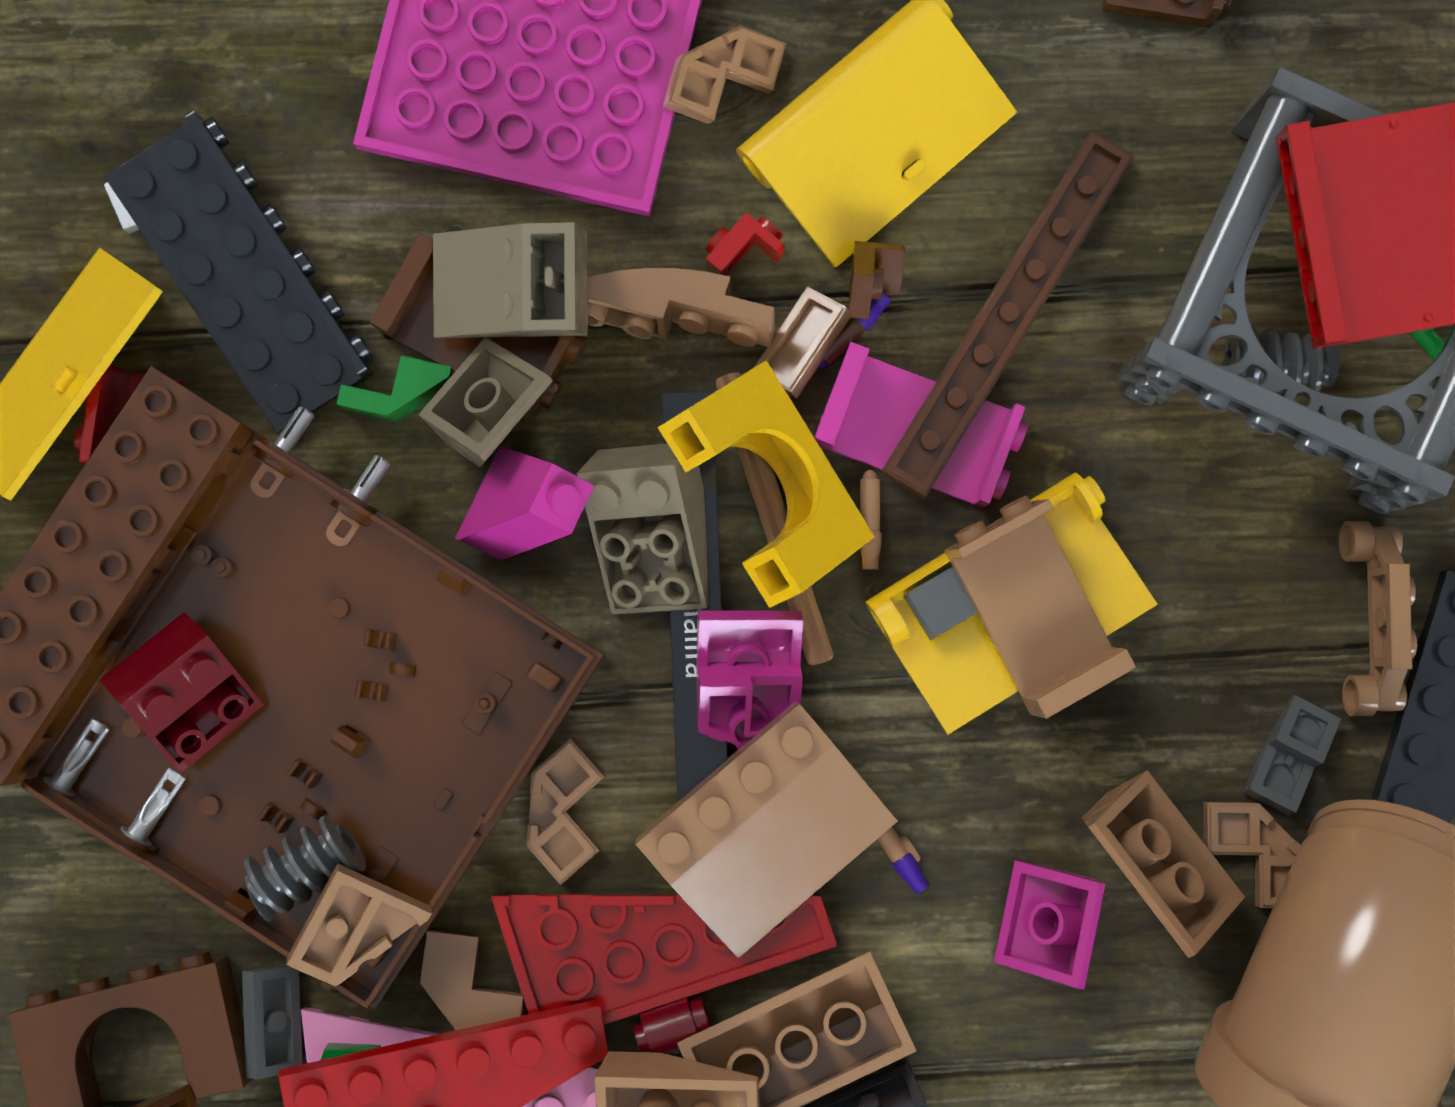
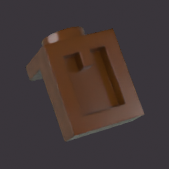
M855 241L850 279L849 318L869 319L871 299L881 300L882 292L891 294L900 292L905 261V247L903 245Z

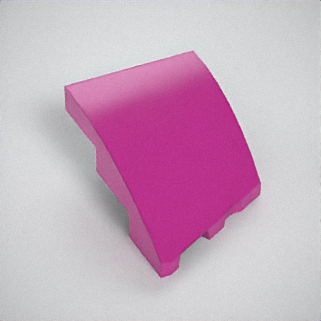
M698 610L696 663L698 733L719 742H730L739 750L792 703L796 701L801 705L803 679L800 667L803 634L801 611Z

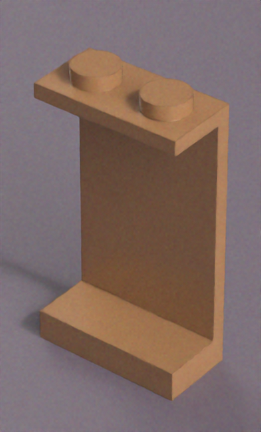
M1024 496L1002 507L1000 512L1003 518L985 526L982 520L957 532L955 537L958 542L944 551L1030 715L1047 719L1135 669L1136 666L1127 649L1111 646L1043 514L1054 509L1050 500L1045 499L1031 502L1028 496Z

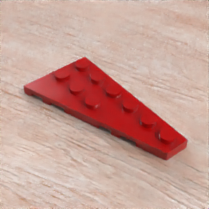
M679 894L491 895L528 1014L597 999L601 1007L603 1025L837 946L820 894L810 896L740 958L736 957Z
M596 999L279 1069L278 1078L284 1107H522L605 1059L608 1049L601 1007Z

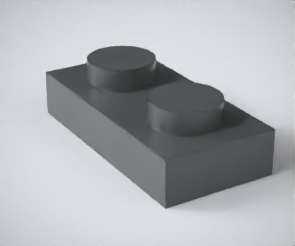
M284 964L242 971L246 1078L262 1079L277 1076L279 1069L301 1065L302 1038L299 970Z

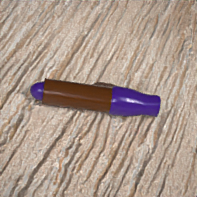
M883 292L881 300L871 299L869 319L850 318L817 369H822L826 366L830 367L848 349L850 342L854 343L877 321L882 311L891 303L890 299Z

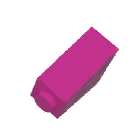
M500 446L455 539L501 561L570 535L592 493L594 485L553 463Z

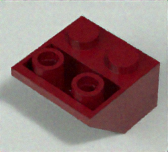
M185 612L99 679L113 698L180 774L264 706L210 637Z

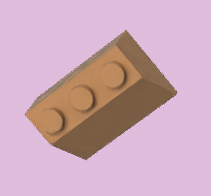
M1148 770L1108 791L1082 817L1088 828L1188 958L1195 956L1245 898Z

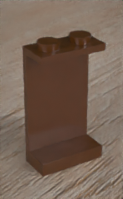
M419 233L369 322L380 333L438 364L451 366L456 371L485 337L434 338L433 239ZM584 336L486 337L544 372L553 380L528 410V413L535 417L538 416L542 407L549 410L553 406L563 387V383L558 381L567 362L573 366L577 363L588 341V338Z

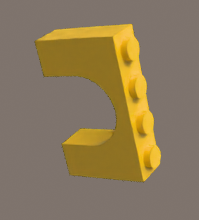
M767 360L658 427L685 473L726 448L740 447L762 457L777 474L787 501L785 525L781 533L772 542L742 562L769 608L804 592L875 537Z

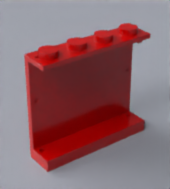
M1455 102L1310 128L1309 121L1286 125L1275 136L1312 349L1455 325Z

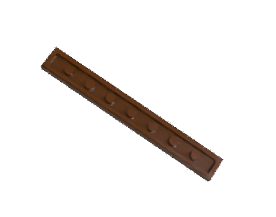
M1091 130L880 473L925 499L1135 157L1134 155Z

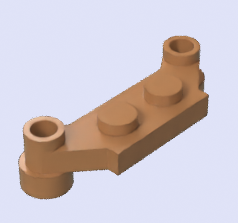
M1345 521L1340 528L1339 551L1342 559L1345 562H1366L1368 578L1370 671L1368 675H1348L1345 678L1342 689V701L1344 709L1349 716H1373L1376 711H1402L1406 706L1407 691L1403 682L1407 670L1412 669V658L1417 650L1416 634L1411 628V606L1415 600L1416 588L1414 580L1410 576V564H1405L1400 554L1403 547V536L1398 526H1372L1369 521Z

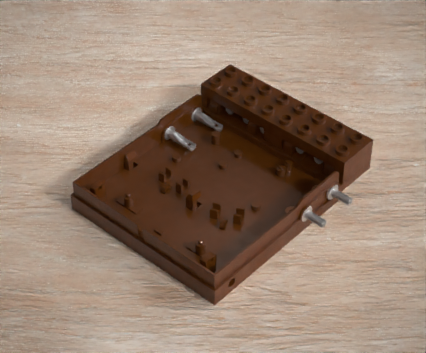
M151 366L0 592V786L21 783V787L29 794L125 856L144 864L286 957L321 893L313 891V896L306 903L294 901V907L291 911L287 913H278L276 911L272 921H265L256 910L251 899L240 894L242 889L248 892L245 883L247 873L244 860L246 857L252 856L261 866H264L263 849L267 846L273 847L280 856L284 855L281 840L285 836H290L298 846L302 845L300 829L305 825L310 827L317 836L321 835L319 818L324 815L336 826L339 824L345 825L356 838L365 858L366 868L359 874L430 905L432 911L427 922L421 926L415 924L394 939L391 948L375 959L364 961L356 973L335 987L320 980L319 984L333 994H337L340 991L364 1008L368 1009L370 1007L376 1010L389 993L605 655L367 503V499L390 466L389 462L381 456L375 455L350 492L292 455L290 452L314 417L312 412L306 408H297L274 443L175 379ZM185 612L210 637L264 706L180 774L113 698L99 679ZM350 726V727H352L353 729H355L356 731H358L359 733L355 734L354 732H352L351 730H349L347 727Z

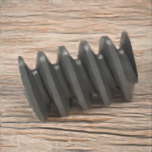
M1252 327L1265 353L1292 379L1300 384H1307L1308 388L1318 392L1321 391L1322 386H1328L1329 389L1333 387L1340 367V345L1312 349L1310 333L1304 335L1300 340L1299 335L1294 331H1287L1280 338L1278 332L1274 329H1266L1259 337L1257 330ZM1227 337L1223 366L1233 365L1243 357L1245 349L1240 340ZM1249 366L1238 375L1240 377L1256 378L1255 384L1259 385L1261 379H1265L1263 372L1253 366Z
M324 815L319 818L321 835L317 836L310 827L305 825L300 829L302 845L298 846L290 836L282 838L284 855L280 856L273 847L267 846L263 849L264 866H261L252 856L245 858L244 865L247 873L245 883L248 894L256 910L265 921H272L276 911L278 913L291 911L294 907V901L306 903L313 896V891L322 893L337 864L357 873L365 870L366 864L362 849L352 832L345 825L339 824L336 826Z

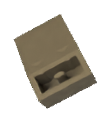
M575 222L521 223L433 234L434 338L588 336L587 231Z
M667 443L597 450L577 472V477L594 485L585 509L611 614L708 608L709 585L705 499L699 465L685 473Z

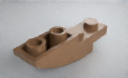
M640 268L619 270L587 277L589 326L600 327L606 324L622 328L627 334L635 338L650 339L653 336L667 340L673 322L677 323L682 329L694 334H705L708 331L727 336L730 341L741 346L753 347L758 344L770 348L775 332L774 307L732 297L730 276L679 268Z

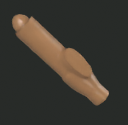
M867 470L863 475V479H860V513L875 537L860 548L862 570H879V554L882 541V533L880 532V479H877V475L873 470Z

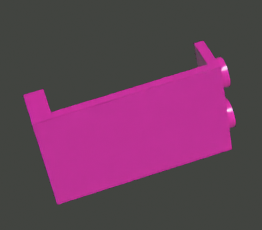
M850 342L814 438L823 449L882 470L936 382L868 356L869 348ZM985 400L931 489L980 508L990 504L992 498L1000 500L1011 473L1003 469L1009 450L1019 451L1028 428V424L1021 421L1025 407L1015 404L1011 409H1007Z

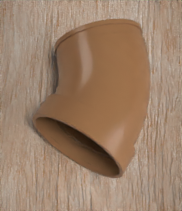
M1345 800L1335 802L1321 809L1312 820L1307 838L1303 841L1234 998L1224 1002L1216 1009L1195 1059L1196 1076L1205 1092L1218 1107H1443L1440 1099L1455 1068V826L1428 813L1395 803L1376 800Z

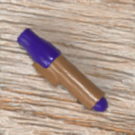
M892 826L877 841L891 860L892 866L899 876L910 885L915 894H918L929 886L918 863L921 858L910 840L905 835L899 837Z

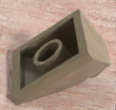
M485 337L418 415L450 448L478 467H481L553 380L544 372Z

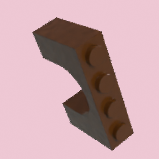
M210 951L200 952L179 958L180 968L161 972L160 965L157 963L128 971V981L110 985L109 977L104 976L76 984L78 991L76 994L59 998L58 989H52L25 997L27 1006L9 1013L28 1106L103 1107L92 1059L93 1041L100 1024L106 1016L115 1009L127 1007L140 1008L152 1012L165 1021L172 1029L180 1047L187 1083L190 1085L195 1100L245 1087L254 1079L246 1078L244 1022L229 956L212 960Z

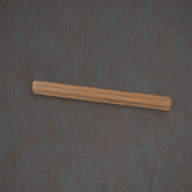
M734 372L716 379L717 390L737 379L742 374ZM736 447L769 544L781 533L787 516V510L773 468L756 453L745 448ZM810 586L804 592L788 599L787 603L790 611H801L802 649L807 663L810 666H815L830 661L834 653L812 586Z

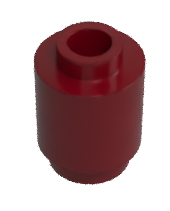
M686 997L641 1012L640 1018L642 1023L633 1026L641 1052L679 1056L682 1055L677 1044L679 1041L711 1027L712 1024L702 997L691 1001Z

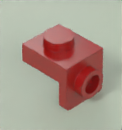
M746 212L730 231L724 226L709 241L705 248L709 253L706 257V270L710 273L728 276L754 245L774 262L778 263L784 256L785 245L780 241L783 235L766 218L760 217L756 221Z

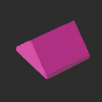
M1015 860L994 963L1077 989H1084L1105 883L1090 876Z

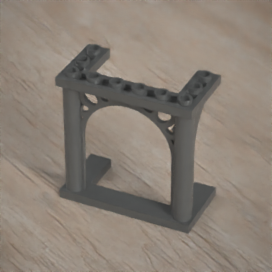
M1280 66L1240 112L1231 130L1232 133L1247 139L1248 142L1166 320L1156 337L1123 364L1115 383L1126 388L1124 394L1127 397L1152 406L1154 401L1162 404L1184 388L1197 394L1195 401L1210 410L1223 413L1227 408L1246 417L1244 424L1257 432L1266 435H1274L1275 432L1281 433L1294 439L1293 446L1307 455L1324 458L1326 454L1344 463L1342 469L1352 475L1346 491L1359 496L1358 503L1373 512L1388 514L1389 511L1393 512L1445 497L1455 478L1454 475L1444 471L1455 448V325L1441 352L1421 375L1395 391L1366 398L1336 397L1320 393L1295 381L1284 373L1265 353L1251 327L1245 302L1246 270L1253 247L1283 184L1275 136L1286 125L1309 121L1310 126L1316 128L1386 115ZM1231 283V293H1226V290L1229 284ZM1223 306L1233 313V324H1221L1214 328L1210 327L1213 319L1217 321L1222 319L1221 311ZM1221 338H1236L1243 343L1244 355L1239 362L1233 365H1216L1209 358L1211 345ZM1249 366H1253L1263 372L1265 379L1262 385L1255 384L1256 378H1242L1238 375ZM1436 378L1435 384L1432 388L1429 383ZM1281 391H1284L1283 396H1281V395H1279V394H1277V393H1278V392H1281ZM1297 394H1303L1307 397L1308 405L1306 407L1295 402ZM1409 396H1418L1423 399L1422 404L1414 410V412L1421 414L1417 422L1413 411L1405 404ZM1379 408L1391 410L1400 422L1401 437L1395 445L1382 441L1375 431L1374 415ZM1345 411L1355 413L1360 417V432L1353 423H1342L1341 417Z

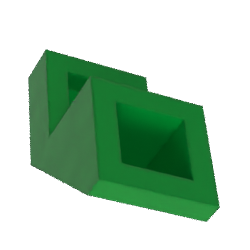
M401 356L392 395L341 384L336 405L349 413L396 423L428 403L455 373V370L451 366Z

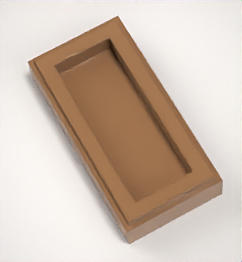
M806 287L773 337L770 348H766L754 367L767 360L786 393L797 399L850 319L848 317L849 309L827 296Z

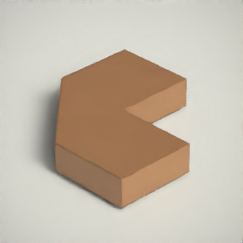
M740 25L680 55L675 60L662 107L710 124L715 120L726 78L766 94L774 90L786 43Z
M572 738L531 773L530 812L526 846L560 885L600 851L596 843L567 810L599 783L605 775Z
M1203 802V843L1212 855H1255V906L1259 908H1273L1301 845L1274 820L1260 803Z
M429 929L426 934L420 984L455 1030L522 1016L524 1006L522 993L474 987L481 935Z

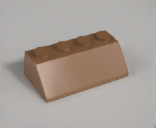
M867 952L677 1043L684 1059L757 1076L759 1083V1107H800L916 1052L915 1046L871 952Z

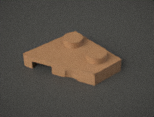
M337 864L287 956V966L336 987L356 973L364 961L375 959L391 948L394 939L415 924L421 926L427 922L432 914L431 906Z

